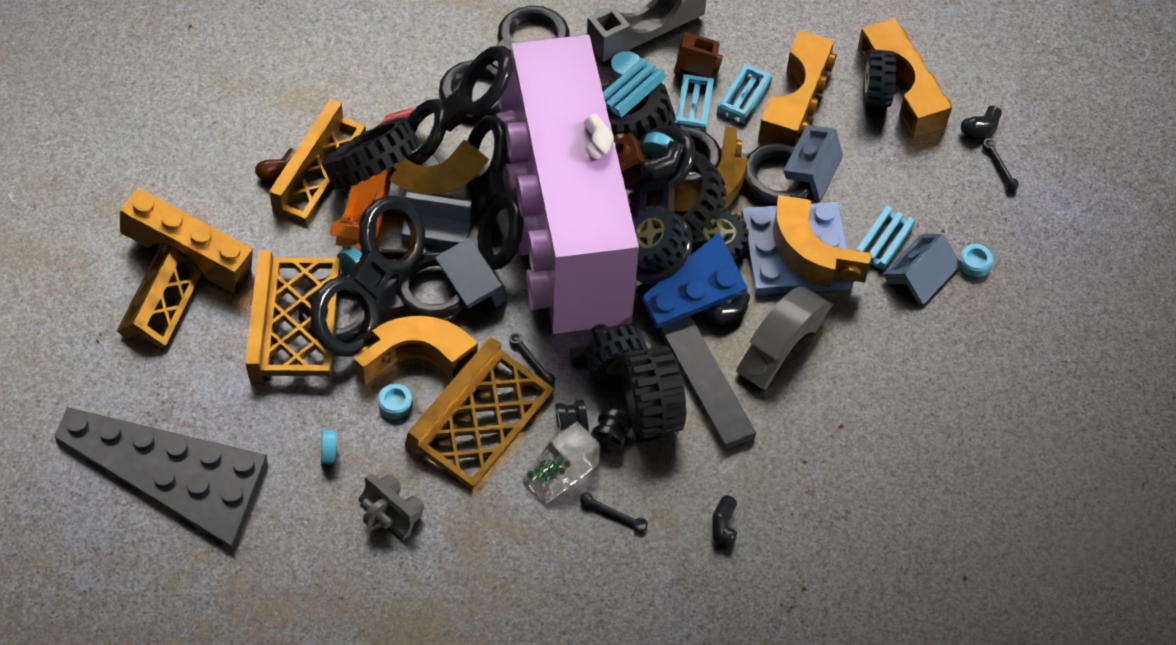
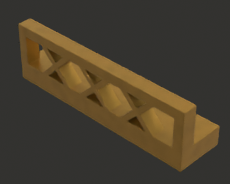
M332 99L329 100L270 189L272 211L305 224L310 220L332 185L321 164L322 155L333 152L337 147L343 146V143L351 141L355 136L361 135L366 131L365 125L343 117L342 103ZM340 128L354 132L351 138L338 141L336 138ZM322 174L324 180L321 184L311 187L307 186L306 180L308 177ZM307 197L309 203L304 211L290 207L293 200Z
M161 243L116 332L126 339L136 334H141L159 348L166 346L202 273L198 265L179 249ZM186 261L189 277L187 280L180 281L176 266L178 263ZM168 288H173L176 297V303L172 307H166L163 297L164 290ZM160 314L163 325L161 334L147 326L152 315Z

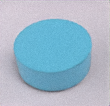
M622 51L615 54L611 60L612 75L618 79L641 58L630 51Z
M651 132L646 135L642 149L653 158L663 157L669 141H673V139L659 132Z
M970 244L961 251L959 257L960 269L971 277H982L990 271L993 255L983 245Z
M351 246L346 247L337 254V258H340L341 262L340 269L347 276L352 273L362 256L358 249Z
M401 384L385 386L378 395L380 412L389 419H401L407 416L413 407L411 391Z
M322 429L321 464L333 465L335 463L337 431L335 429Z

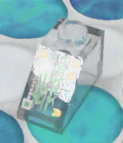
M576 421L550 440L523 477V482L546 505L599 465L600 444Z

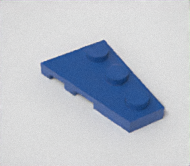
M719 232L693 253L683 268L673 277L657 283L645 293L642 302L655 328L658 329L746 294L748 287Z

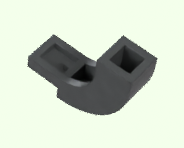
M803 286L790 291L774 306L749 341L751 346L735 371L761 389H767L791 349L805 334L809 332L816 333L833 304Z

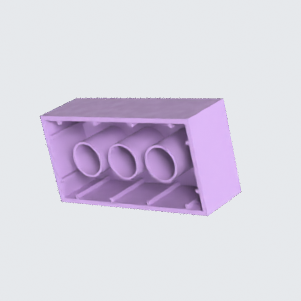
M590 35L511 43L512 75L506 90L498 100L500 111L511 110V112L496 113V116L506 126L507 148L511 164H506L508 193H511L515 187L517 188L519 210L524 218L519 251L521 256L529 255L532 269L526 272L531 310L548 308L553 334L588 330L598 324H605L608 327L632 324L639 246L615 143L613 141L610 151L607 154L604 153L600 159L592 158L586 151V145L592 142L591 138L593 136L584 126V121L588 116L597 114L612 132Z

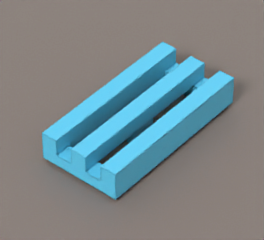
M641 58L603 92L607 110L622 118L666 79L664 70L660 68L656 70L655 65L652 63L648 65L647 61Z
M744 63L719 102L717 113L723 114L725 111L728 113L729 118L739 117V122L745 124L770 85L772 75ZM748 73L751 74L752 77L735 104H729ZM759 78H761V82L759 83L758 87L754 91L753 95L749 99L744 109H740L744 104L745 100L747 99V97L749 96L750 92L756 85Z
M683 74L675 121L676 127H693L706 132L714 78ZM694 83L689 118H685L683 113L688 84ZM701 85H707L701 120L695 119Z
M889 206L884 208L856 249V251L866 252L886 221H890V224L870 251V264L883 271L913 228L915 219L911 217L908 220L904 219V214L899 211L896 214L892 213V208ZM897 225L902 227L881 260L876 258Z

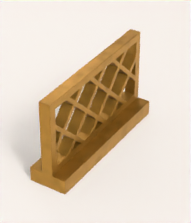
M258 251L245 361L250 382H264V376H331L332 353L325 350L318 340L314 339L306 331L311 327V317L299 325L290 316L302 307L311 313V304L309 302L314 299L316 292L326 281L340 276V258L273 257L272 251ZM280 269H296L299 274L289 282H286L280 277ZM318 269H332V274L321 283L312 276ZM307 279L315 288L302 297L293 288ZM338 292L330 299L326 309V315L328 314L326 322L333 336L335 332ZM289 293L296 302L286 310H283L277 305V301ZM286 321L294 330L280 339L274 333V329ZM301 335L310 344L296 354L288 344ZM281 349L291 357L283 365H270L271 357ZM314 350H317L324 356L323 365H308L303 359Z
M492 336L489 337L407 433L404 445L414 454L418 451L471 490L475 488L554 392L553 387L500 349L502 344ZM499 363H502L512 371L513 379L495 381L493 370ZM489 376V381L484 382V380ZM520 386H533L542 394L537 400L522 401ZM514 387L517 401L499 403L496 388ZM491 389L493 403L475 405L473 393L476 390ZM468 400V401H469V405L463 406V405L466 403V401ZM524 408H529L526 413L524 412ZM518 409L519 422L517 424L502 425L500 410ZM494 411L496 425L478 427L476 412ZM470 413L472 427L454 429L452 418L455 414ZM448 424V429L442 430ZM504 432H509V434L504 438ZM498 433L499 446L492 449H482L479 434ZM474 435L476 450L457 451L455 436ZM450 437L452 452L439 453L429 445L435 438ZM489 456V458L484 462L483 457ZM478 458L479 469L473 477L460 469L459 459Z

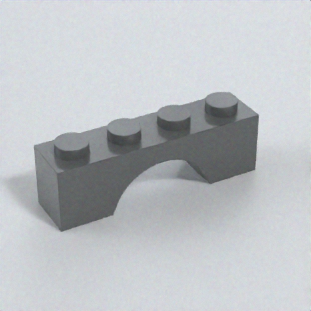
M652 0L643 8L630 13H621L613 5L588 17L587 35H590L593 51L604 62L613 58L619 52L628 51L704 15L706 0Z

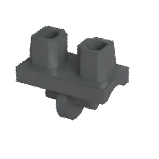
M374 473L366 476L364 480L366 483L365 488L358 500L361 503L360 506L366 511L363 517L364 524L369 528H373L380 523L384 528L391 529L402 540L409 537L414 523L422 516L425 507L424 503L416 496H410L405 500L399 496L401 490L400 483L391 474L382 478H378Z

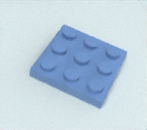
M838 202L811 204L809 224L815 236L830 246L847 249ZM777 206L742 208L741 219L746 222V229L749 230L747 253L755 295L785 294L800 286L806 287L813 292L853 288L854 282H848L839 278H833L831 288L823 287L802 278L787 266L777 251L773 237V225Z

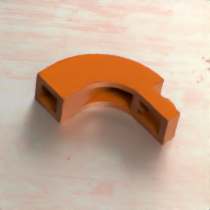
M385 169L377 176L374 175L357 185H351L345 212L340 219L333 221L331 225L330 235L337 236L335 245L351 246L361 250L359 223L363 212L374 200L389 195L391 185L389 178L392 176L393 169ZM385 211L377 218L374 227V240H376Z

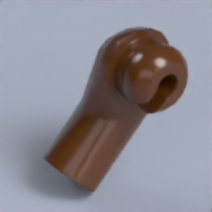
M288 149L282 159H269L259 162L255 167L257 177L268 181L277 180L296 152V149Z

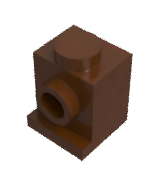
M684 32L673 72L679 74L680 70L683 69L694 76L711 78L712 72H719L723 55L718 54L720 42Z
M631 132L627 135L617 134L613 136L625 189L646 178L641 173V165L647 160V156L642 149V144ZM635 164L637 165V167L631 169L628 172H625V170L630 168L631 166Z

